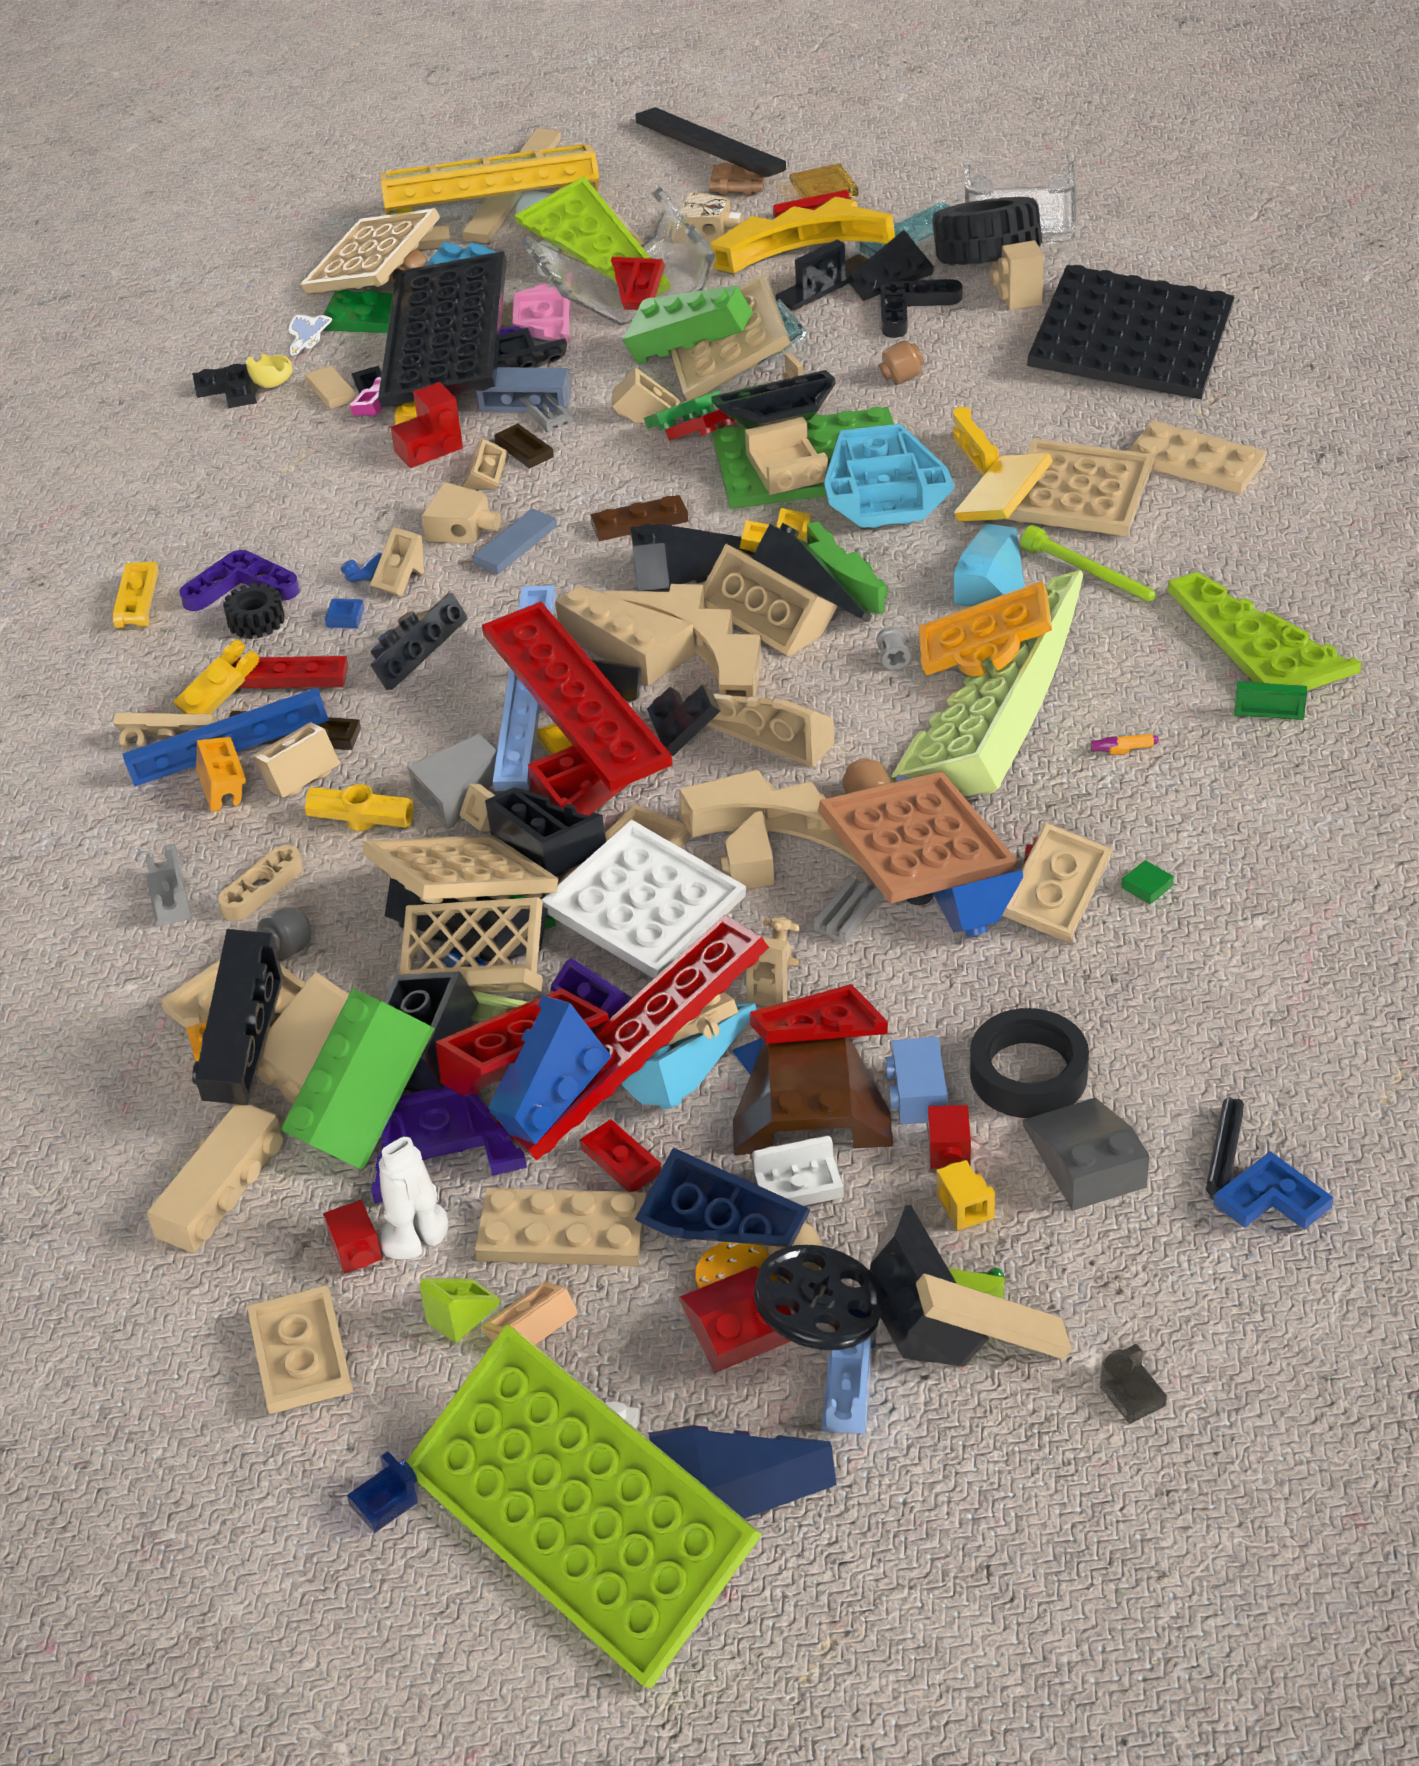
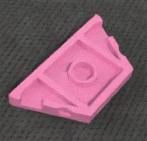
M570 276L562 277V284L548 288V284L543 283L532 289H525L514 293L513 327L528 328L531 337L556 341L565 338L567 344H569Z

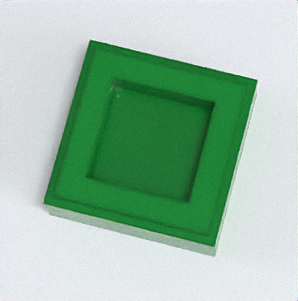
M1144 860L1122 878L1121 888L1146 903L1152 904L1173 886L1174 876Z

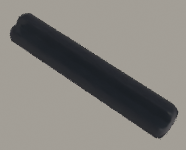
M1227 1097L1222 1103L1207 1178L1206 1191L1211 1196L1215 1195L1216 1192L1226 1186L1231 1180L1244 1112V1102L1239 1098Z

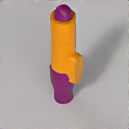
M1152 733L1121 737L1112 736L1093 740L1090 742L1092 752L1102 751L1110 752L1112 755H1122L1129 753L1130 749L1153 747L1159 742V738Z

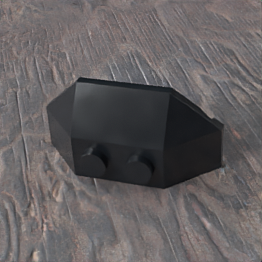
M822 370L711 396L712 403L723 413L747 429L802 416L805 420H810L820 409L835 386L836 381L835 377L828 371Z
M905 1205L882 1232L870 1264V1272L877 1279L883 1292L884 1305L880 1318L903 1359L965 1366L989 1340V1337L924 1315L916 1287V1282L923 1274H927L952 1283H956L912 1205Z

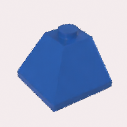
M1022 870L947 888L934 892V895L953 933L965 931L966 937L987 933V925L999 921L1024 876Z

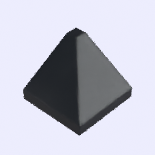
M378 365L352 373L351 376L359 394L363 389H370L375 379L381 377L382 372Z

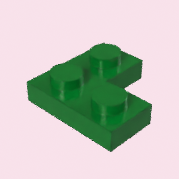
M720 390L693 398L644 417L647 429L658 426L659 430L662 431L677 425L675 419L683 416L685 422L715 411L711 396L721 394Z

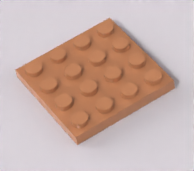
M943 771L823 799L819 803V814L890 904L1015 871L1017 859Z

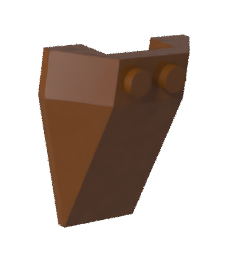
M850 1037L766 1044L764 1041L733 1118L734 1155L752 1154L756 1150L773 1146V1132L852 1128L853 1149L893 1147L890 1110Z

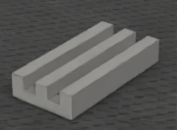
M544 392L543 395L557 407L556 413L559 416H555L545 403H542L544 410L541 412L529 401L531 394L519 398L527 406L528 413L546 432L553 431V426L557 428L563 427L564 422L568 425L573 423V415L563 406H559L558 401L548 392Z
M849 877L813 921L814 931L846 943L881 900V891L876 886L873 890H870L869 884L865 882L857 885L856 879ZM862 898H865V900L861 903V905H860V906L857 908V910L853 913L854 907L858 904V902H859ZM849 918L841 930H837L841 923Z

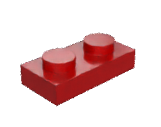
M612 1119L580 1139L581 1150L628 1192L639 1190L655 1179L662 1169L661 1162Z

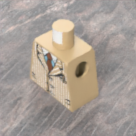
M690 191L676 217L678 241L713 242L725 234L728 228L733 229L742 223L743 213L731 212L730 200L727 197Z

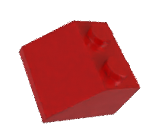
M757 1266L679 1297L683 1310L714 1374L791 1342L775 1332L762 1319L756 1308L753 1293L759 1272ZM787 1306L776 1307L779 1312L785 1315H792Z

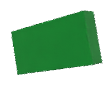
M1237 681L1234 715L1304 720L1307 686Z

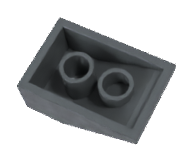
M1097 1098L1023 1120V1127L1072 1211L1147 1188L1148 1152L1133 1128Z

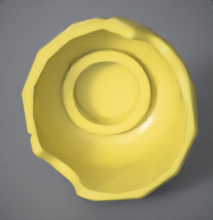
M261 354L258 362H255L249 356L245 362L252 381L263 388H273L283 384L290 378L293 370L292 362L286 356L281 355L267 356L266 354Z

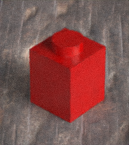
M968 1105L928 1106L930 1169H941L951 1163H959L965 1160L971 1166Z
M362 1199L323 1213L328 1237L343 1273L364 1268L382 1260L377 1234Z

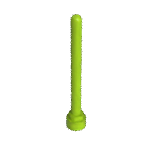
M1035 525L1028 526L1021 537L1020 546L1031 553H1041L1044 551L1145 601H1153L1156 597L1153 589L1049 540L1045 530Z

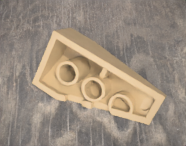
M713 694L721 711L706 725L708 727L812 768L834 745V718L782 699Z

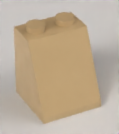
M317 972L308 979L269 1029L257 1071L258 1077L264 1084L276 1087L291 1104H294L349 996L348 993Z

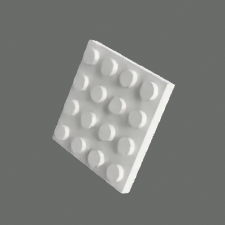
M630 820L558 885L557 892L546 895L542 899V907L548 908L547 914L654 979L746 896V886L637 822Z

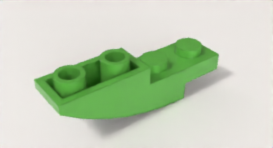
M819 521L807 524V544L867 610L878 614L885 612L884 598H887V588L884 581L878 579L873 573L870 563L865 562L857 551L846 554L845 550L839 548L834 542L831 532L826 531Z

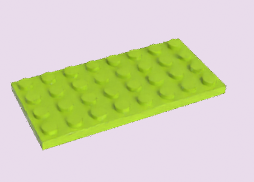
M506 1324L401 1467L643 1687L650 1689L655 1685L762 1536L761 1532L518 1330Z

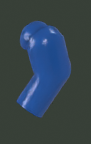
M376 552L361 566H357L354 560L345 562L341 566V572L345 575L344 578L350 582L372 579L382 553Z

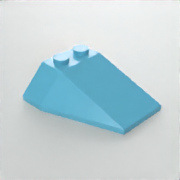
M902 424L840 430L825 477L824 489L828 503L834 509L861 528H877L881 525L909 524L914 521L924 520L954 490V484L948 468Z

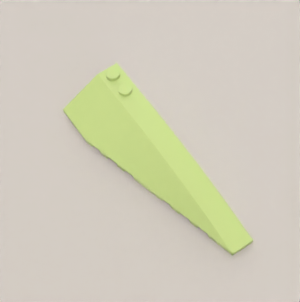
M1081 570L1054 577L1045 586L1048 593L1052 631L1044 633L1040 637L1020 642L1019 651L1014 659L999 671L996 670L991 657L982 662L986 671L985 676H967L963 681L965 687L953 692L946 700L949 707L943 713L936 712L929 720L931 728L927 732L919 731L913 738L891 776L893 783L896 782L898 774L915 778L943 771L954 786L961 790L963 796H972L980 793L987 795L999 789L1041 707L1057 668L1083 578Z

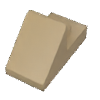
M392 527L370 586L377 590L402 597L411 572L424 574L422 536Z

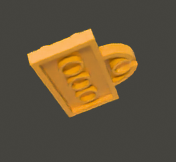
M1043 581L920 625L921 666L925 674L930 675L942 672L958 665L960 671L968 676H985L986 671L982 665L985 659L991 657L996 670L999 671L1014 659L1019 651L1020 642L1040 637L1044 633L1052 631L1048 593Z

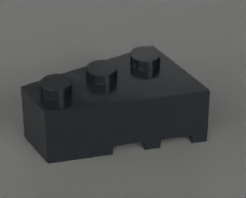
M513 787L485 800L491 835L496 836L554 876H559L564 871L585 862L606 843L603 815L595 812L590 814V816L576 812V806L566 804L562 808L552 805L548 797L517 787Z

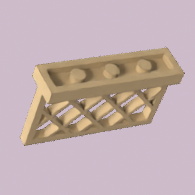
M534 897L406 906L399 974H392V980L394 975L460 971L473 991L487 994L542 992L543 977L537 974L543 900ZM521 909H530L529 921L518 930L510 920ZM488 911H495L500 918L485 932L477 922ZM455 913H462L467 920L453 934L445 924ZM429 915L434 923L420 936L416 931L417 916ZM507 925L515 936L500 949L492 939ZM474 927L481 935V938L467 951L459 941ZM441 929L449 939L435 953L427 943ZM522 942L526 947L525 964H513L508 956ZM489 945L497 955L486 966H480L474 958ZM456 947L463 957L453 968H447L441 960ZM423 948L430 956V959L421 969L412 970L413 957Z

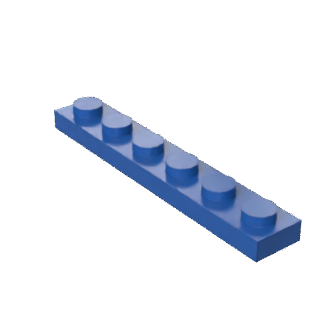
M317 687L122 753L134 786H138L196 766L197 740L231 737L234 748L238 752L291 734L310 722L317 725L329 721Z

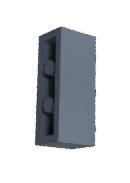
M497 367L495 387L484 391H477L479 410L486 412H528L527 406L519 398L531 394L529 401L541 412L544 410L542 403H545L551 412H557V407L543 395L544 392L550 393L558 401L559 406L567 409L572 394L569 369Z

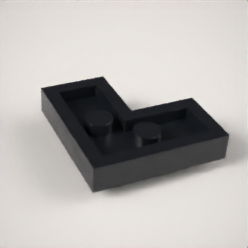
M232 364L224 368L203 369L200 372L192 373L197 398L225 393L228 408L257 403L253 381L248 374L246 364Z
M703 684L693 694L689 695L684 702L680 693L669 687L660 696L655 698L647 708L660 742L672 756L721 711L712 690Z

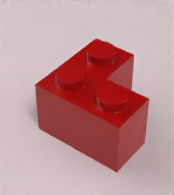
M440 382L414 391L417 417L390 427L394 452L409 468L463 449L456 398Z

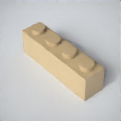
M235 1104L147 1211L156 1239L195 1254L203 1242L213 1235L216 1226L225 1214L235 1207L238 1198L248 1185L258 1178L260 1170L271 1156L277 1154L280 1150L283 1137L277 1115L250 1105Z

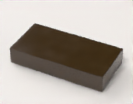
M518 423L494 435L496 445L507 450L511 456L529 469L554 457L552 447Z

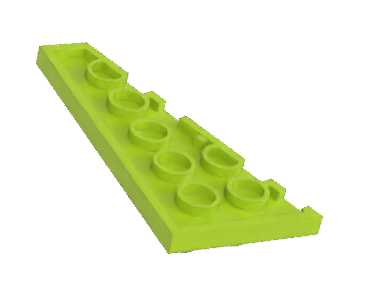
M585 176L514 215L516 223L616 282L611 257L651 258ZM664 273L662 274L656 296L671 289L670 281Z
M1199 572L1168 581V592L1252 682L1307 686L1308 691L1361 672V661L1354 657L1348 660L1337 654V648L1328 643L1321 646L1309 639L1308 632L1270 611L1264 614L1254 609V603L1246 598L1238 600L1227 594L1226 587Z

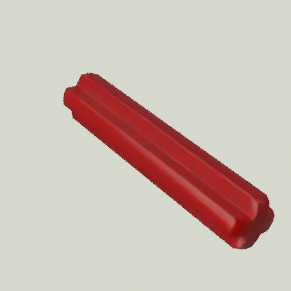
M847 190L778 203L773 205V215L776 218L793 206L816 210L834 197L850 200L851 197Z

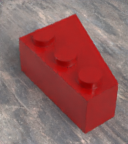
M574 746L528 764L531 792L548 797L552 805L562 808L566 804L576 806L577 813L590 816V814L628 786L625 785L610 792Z

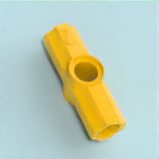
M355 784L347 787L344 791L310 787L306 794L304 808L306 816L344 820L351 829L364 831L370 829L375 824L410 828L413 821L414 801L410 798L373 794L369 786Z

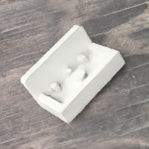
M830 1136L810 1138L780 1146H771L752 1153L754 1180L756 1185L803 1206L844 1198L843 1184L833 1157V1143Z

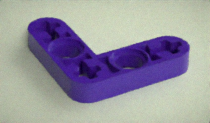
M236 550L227 554L180 588L179 592L183 608L189 611H199L208 607L240 583L251 587V583H256L257 587H260L262 583L267 584L268 588L273 586L276 591H279L281 601H286L299 594L297 576L295 573L252 552Z

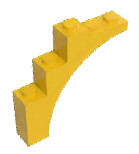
M834 197L816 210L793 206L773 220L751 216L709 245L714 269L735 274L750 264L766 257L804 246L833 242L837 239L841 242L862 241L887 244L895 237L892 214L857 207L855 200Z

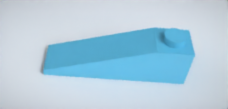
M984 524L962 553L954 571V604L974 606L1025 587L1016 528Z
M735 1003L739 1013L717 1023L720 1032L717 1037L712 1035L713 1039H708L704 1034L697 1033L671 1045L667 1044L660 1047L645 1061V1064L639 1071L631 1074L621 1085L642 1105H659L660 1109L678 1106L682 1103L681 1098L696 1090L750 1020V1012L757 1010L755 1003Z

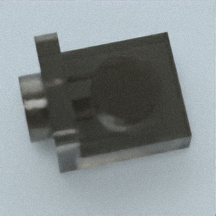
M1134 1344L1124 1350L1118 1349L1113 1351L1101 1363L1100 1388L1129 1424L1165 1407L1167 1401L1165 1392L1143 1367V1350L1138 1344Z

